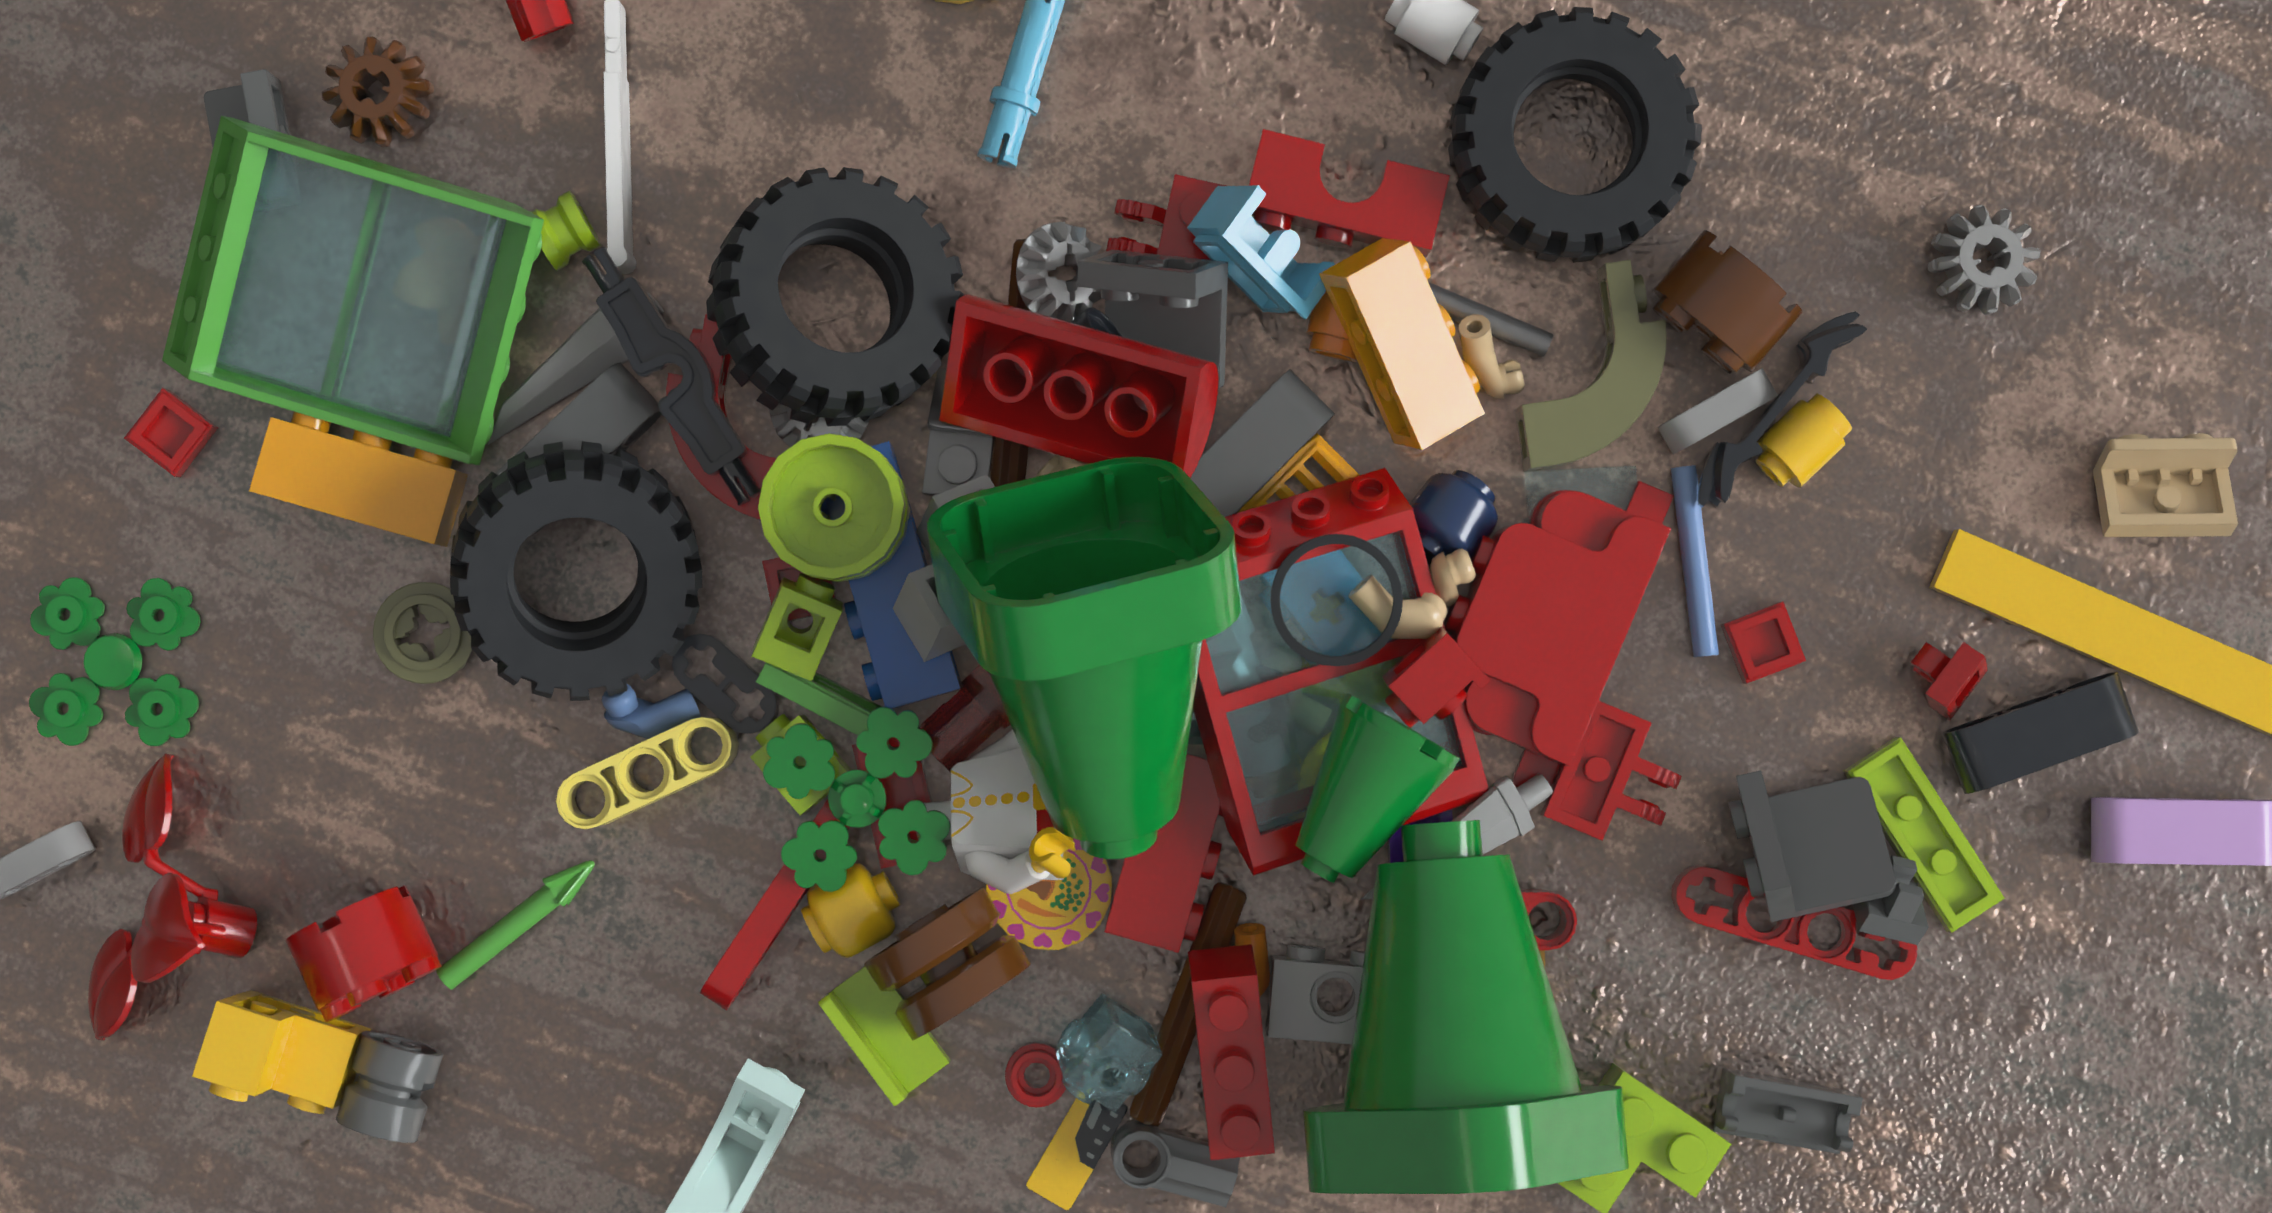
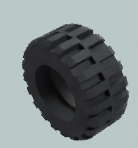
M1573 7L1569 15L1558 16L1555 9L1536 14L1532 22L1524 26L1518 22L1503 32L1499 40L1492 47L1488 46L1481 54L1459 92L1456 105L1452 110L1449 129L1452 130V141L1448 147L1450 166L1456 167L1459 179L1456 187L1462 200L1470 199L1478 211L1474 218L1486 231L1492 226L1505 236L1502 241L1503 244L1516 251H1519L1522 247L1536 252L1537 259L1555 262L1559 257H1571L1573 263L1592 261L1597 255L1604 253L1612 255L1627 248L1634 241L1645 236L1670 213L1681 199L1680 194L1683 188L1691 181L1697 162L1693 160L1695 149L1701 144L1702 124L1694 123L1693 112L1699 106L1695 88L1688 87L1685 89L1680 78L1686 70L1676 54L1667 59L1656 46L1662 39L1646 28L1641 35L1627 27L1629 17L1615 12H1611L1607 19L1593 17V8ZM1572 79L1590 83L1608 93L1621 107L1628 120L1632 134V150L1628 163L1615 181L1599 191L1584 195H1572L1553 190L1538 181L1526 169L1517 153L1514 144V125L1517 113L1524 100L1534 90L1550 81Z
M824 167L806 170L796 182L786 177L773 184L762 198L756 197L732 227L720 246V253L712 264L708 283L713 286V291L706 300L707 319L717 322L718 331L712 339L719 356L730 354L736 364L729 373L741 387L751 381L760 389L762 393L756 400L772 411L779 403L792 409L790 419L809 424L815 417L825 418L827 426H846L857 417L866 422L882 416L892 406H899L930 379L942 365L941 359L949 352L956 300L965 295L961 291H955L954 284L963 276L959 257L951 256L946 258L943 247L951 240L942 223H938L931 228L922 217L929 207L915 194L908 203L895 195L898 183L884 176H880L873 185L863 182L864 173L861 169L843 167L836 177H829L828 171ZM809 245L837 246L858 255L875 270L886 289L890 305L889 326L883 337L875 345L861 352L834 351L810 341L793 325L782 306L778 289V276L786 259L796 250Z
M582 441L581 450H563L562 442L544 444L543 454L529 458L526 452L523 451L507 460L508 469L500 475L491 471L478 485V495L473 501L466 502L459 516L458 530L456 535H453L451 548L450 593L454 597V613L461 631H468L471 636L472 650L482 662L492 659L497 663V675L512 685L517 684L521 678L531 682L532 694L550 699L554 688L567 689L570 693V701L590 700L589 689L606 686L610 697L627 691L626 679L637 673L644 681L660 671L659 658L664 653L675 656L685 642L683 630L686 625L694 624L700 607L697 596L698 589L703 587L702 565L695 532L690 523L688 511L680 497L674 496L671 493L667 480L654 468L646 471L640 467L636 456L621 449L617 452L616 456L602 452L601 443ZM579 517L598 520L615 527L628 538L638 561L635 587L618 607L595 619L571 622L545 616L533 609L521 598L514 579V562L519 547L533 532L557 520Z

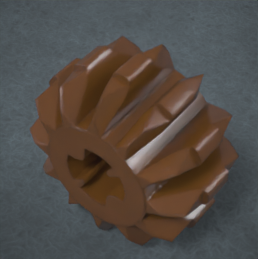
M373 36L367 37L364 42L363 56H360L350 45L342 46V56L346 59L348 65L344 70L336 65H328L325 70L329 77L339 83V86L330 87L322 91L323 101L327 104L338 106L330 117L331 122L338 128L350 126V138L359 144H363L373 134L375 142L379 146L389 147L392 140V128L394 127L406 139L413 137L415 134L413 127L407 122L410 115L413 114L420 119H427L430 115V110L416 101V98L425 97L434 92L433 84L429 80L418 78L426 66L423 60L418 56L405 59L406 47L397 40L389 43L383 51L378 39ZM379 80L386 86L382 87V90L388 95L381 103L377 104L372 99L366 97L374 96L368 88Z

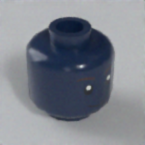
M1456 470L1452 474L1442 472L1431 476L1410 503L1429 565L1432 559L1441 552H1444L1446 556L1458 549L1466 550L1471 560L1483 535L1489 537L1497 525L1498 513L1493 505L1495 502L1493 492L1484 482L1466 471Z

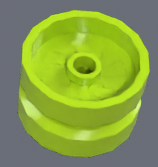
M830 433L802 439L777 457L763 479L758 506L764 536L781 560L808 576L836 582L867 577L889 562L906 536L910 513L904 482L888 459L858 438ZM836 496H840L845 502L844 514L836 520H829V516L821 511V506L826 498L835 501Z

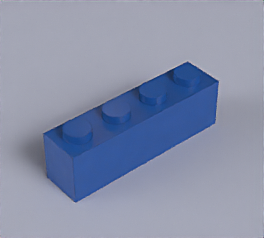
M888 441L871 446L888 459L903 480L893 445ZM836 496L835 501L826 498L821 506V511L830 515L831 520H836L844 514L845 502L840 496ZM910 502L906 536L889 562L869 576L849 580L854 600L844 603L854 640L865 637L872 662L862 664V671L872 701L883 698L885 707L891 709L963 689L953 651L951 650L924 662L893 610V606L908 574L928 566L921 540L916 533L917 527Z

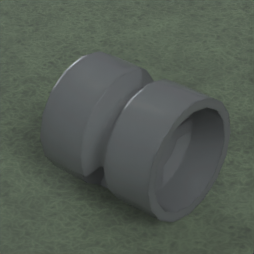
M376 1031L362 1032L351 1066L359 1075V1079L345 1086L336 1121L348 1129L375 1138L402 1143L418 1141L428 1108L420 1098L422 1091L434 1088L443 1053L432 1046L405 1037Z

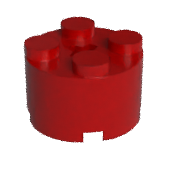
M406 885L400 888L396 886L336 911L335 916L322 923V928H319L317 922H314L295 932L285 940L317 1010L321 1011L325 1022L332 1021L362 1006L361 1003L376 996L382 999L414 984L416 979L442 967L437 957V950Z

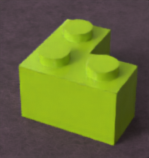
M1612 1063L1598 1085L1622 1087L1629 1168L1622 1171L1560 1182L1558 1184L1599 1212L1608 1213L1640 1163L1643 1162L1696 1198L1732 1144Z

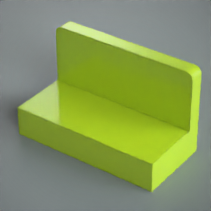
M864 966L818 1001V1004L890 1102L896 1106L907 1097L908 1093L949 1064L951 1060L930 1032L912 1041L895 1014L900 1001L905 997L899 989L881 991Z

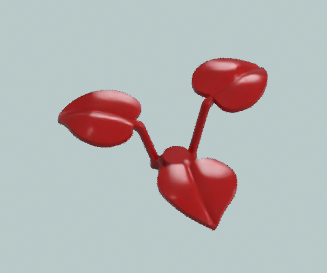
M165 753L144 775L134 790L125 812L122 843L126 860L139 863L143 859L144 864L163 877L156 882L149 893L141 923L142 927L137 932L133 946L131 932L119 929L107 938L96 956L89 980L88 1006L91 1024L97 1040L104 1041L105 1038L113 1035L123 1024L134 1003L138 981L144 983L153 982L172 972L193 955L200 954L201 950L242 958L250 950L255 938L257 914L253 908L218 901V890L203 887L164 863L159 857L158 848L162 846L167 838L172 816L171 760L174 756ZM186 891L198 897V901H188Z

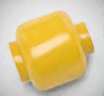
M855 863L852 867L846 869L847 878L840 889L828 892L819 888L815 883L807 892L809 905L803 907L801 912L813 938L824 953L833 949L841 957H852L888 938L895 929V919L891 910L899 907L901 902L893 885L884 871L872 876L869 870L860 863Z

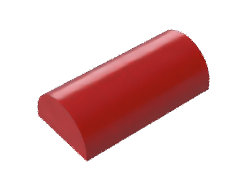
M966 294L956 300L939 421L1088 464L1121 457L1161 459L1177 465L1191 478L1204 451L1213 422L1218 395V369L1216 364L1211 361Z

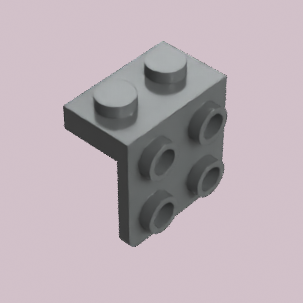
M1761 770L1736 776L1740 799L1728 802L1737 840L1750 837L1754 857L1743 859L1747 881L1752 897L1764 895L1771 922L1884 898L1894 893L1896 890V878L1872 789L1870 783L1865 778L1854 777L1768 797Z

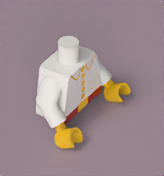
M1013 729L969 760L956 763L951 768V801L924 803L927 811L938 810L948 817L950 831L944 840L951 839L960 871L971 875L985 884L1006 894H1013L1041 880H1064L1070 873L1071 864L1063 858V852L1073 849L1075 842L1058 831L1052 824Z

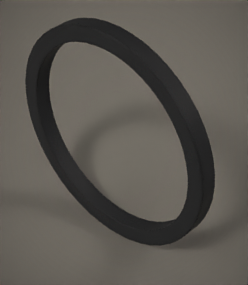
M1328 534L1310 539L1288 554L1275 574L1271 588L1270 603L1275 626L1283 640L1292 650L1305 659L1321 665L1347 666L1373 656L1391 639L1400 621L1403 595L1401 583L1394 566L1377 547L1355 536ZM1329 544L1350 545L1370 554L1385 570L1391 583L1393 594L1392 612L1381 635L1366 648L1343 656L1323 655L1303 646L1288 630L1280 608L1281 587L1291 566L1305 553Z

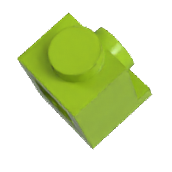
M800 573L797 582L783 577L760 633H758L755 640L752 657L812 681L842 613L843 602L832 598L836 588L821 579L813 578L804 573ZM802 608L811 613L813 621L807 628L798 629L790 624L788 620L789 614L795 609Z

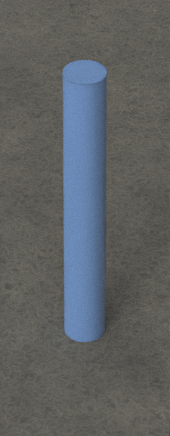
M1696 465L1671 468L1693 657L1719 655L1701 506L1698 505L1699 486Z

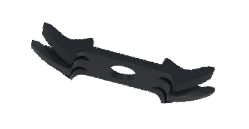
M1855 311L1835 317L1812 330L1798 342L1796 348L1800 357L1799 368L1781 389L1778 396L1773 399L1737 444L1720 442V444L1717 442L1714 444L1701 474L1698 489V505L1704 507L1708 500L1715 508L1718 507L1720 502L1726 503L1730 497L1735 471L1739 464L1763 452L1761 446L1756 442L1805 381L1814 383L1817 376L1826 375L1832 350L1850 343L1867 330L1863 325L1850 324L1860 314Z

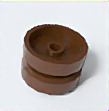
M984 887L974 891L950 907L943 904L896 934L897 941L864 963L881 991H894L919 976L924 982L922 986L900 1001L895 1012L912 1041L936 1029L973 1006L1031 965V961L1015 936L1003 935L975 950L972 942L992 929L1000 916V912Z

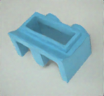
M1259 185L1217 186L1187 227L1196 237L1193 242L1211 260L1228 262V277L1263 312L1288 313V311H1294L1303 320H1306L1326 292L1319 273L1334 266L1335 263L1322 261L1321 263H1297L1293 257L1300 248L1298 234L1293 230H1276L1270 235L1257 223L1251 215L1266 196V193Z

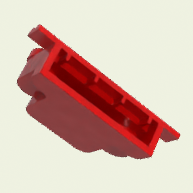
M1637 481L1626 510H1623L1580 491L1559 490L1545 495L1535 504L1529 517V524L1518 523L1503 527L1492 538L1483 535L1471 559L1476 577L1472 582L1467 597L1458 594V599L1448 610L1444 625L1446 631L1451 632L1450 636L1491 680L1482 690L1473 680L1464 688L1468 694L1465 703L1473 731L1480 734L1493 735L1524 748L1512 777L1515 787H1519L1538 773L1543 775L1550 786H1552L1560 765L1572 766L1671 531L1670 527L1662 523L1674 495L1642 481Z

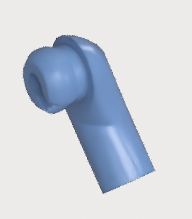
M628 684L627 691L609 697L606 690L602 696V704L606 709L604 717L613 728L646 739H650L686 721L700 717L697 704L688 689L677 692L656 703L636 698L635 691Z

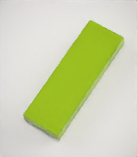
M1901 737L1893 738L1843 771L1848 779L1862 777L1870 783L1884 836L1898 857L1916 862L1917 872L1912 879L1918 883V887L1922 888L1924 898L1946 932H1954L2005 899Z

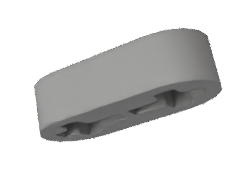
M1761 368L1657 428L1672 454H1675L1777 397L1778 394L1765 371Z
M76 821L58 828L1 857L0 900L95 851L96 849L82 822Z

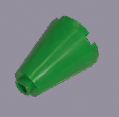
M1347 693L1339 706L1296 842V846L1306 853L1301 864L1332 883H1335L1340 873L1352 879L1454 771L1460 758L1383 712L1380 713L1368 706L1366 702Z

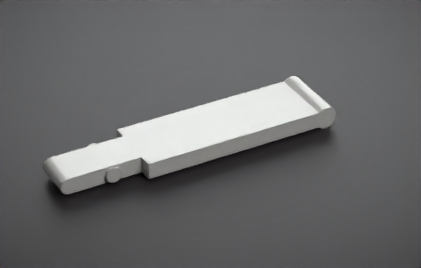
M605 0V72L603 74L607 252L621 274L626 275L633 272L636 268V259L633 256L626 12L619 0Z

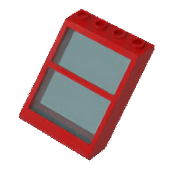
M1386 468L1225 517L1234 530L1242 610L1238 619L1230 627L1217 635L1202 640L1193 710L1227 830L1253 876L1304 858L1306 853L1296 846V842L1339 706L1347 693L1366 702L1368 706L1380 713L1383 712L1406 725L1384 700L1393 691L1388 687L1382 676L1423 639H1390L1381 650L1364 661L1347 666L1321 665L1305 659L1287 645L1275 626L1270 603L1271 588L1275 574L1288 554L1302 543L1328 534L1355 536L1377 547L1394 566L1401 583L1403 599L1421 598L1426 592L1436 594L1413 508ZM1344 544L1320 546L1301 556L1286 574L1280 593L1282 617L1294 638L1308 649L1329 656L1353 654L1372 644L1381 635V632L1352 602L1348 595L1363 579L1373 575L1393 597L1391 583L1381 564L1367 552ZM1465 700L1446 718L1438 720L1433 716L1424 725L1419 720L1411 728L1460 759L1454 771L1403 825L1474 802L1489 790Z

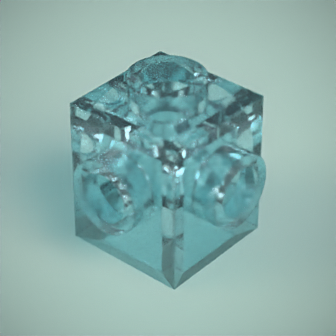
M1101 993L1081 1019H1074L1066 1026L1055 1050L1063 1074L1062 1083L1066 1089L1084 1103L1091 1104L1096 1100L1114 1112L1119 1109L1129 1096H1134L1143 1089L1150 1077L1151 1069L1163 1055L1152 1025L1103 993Z

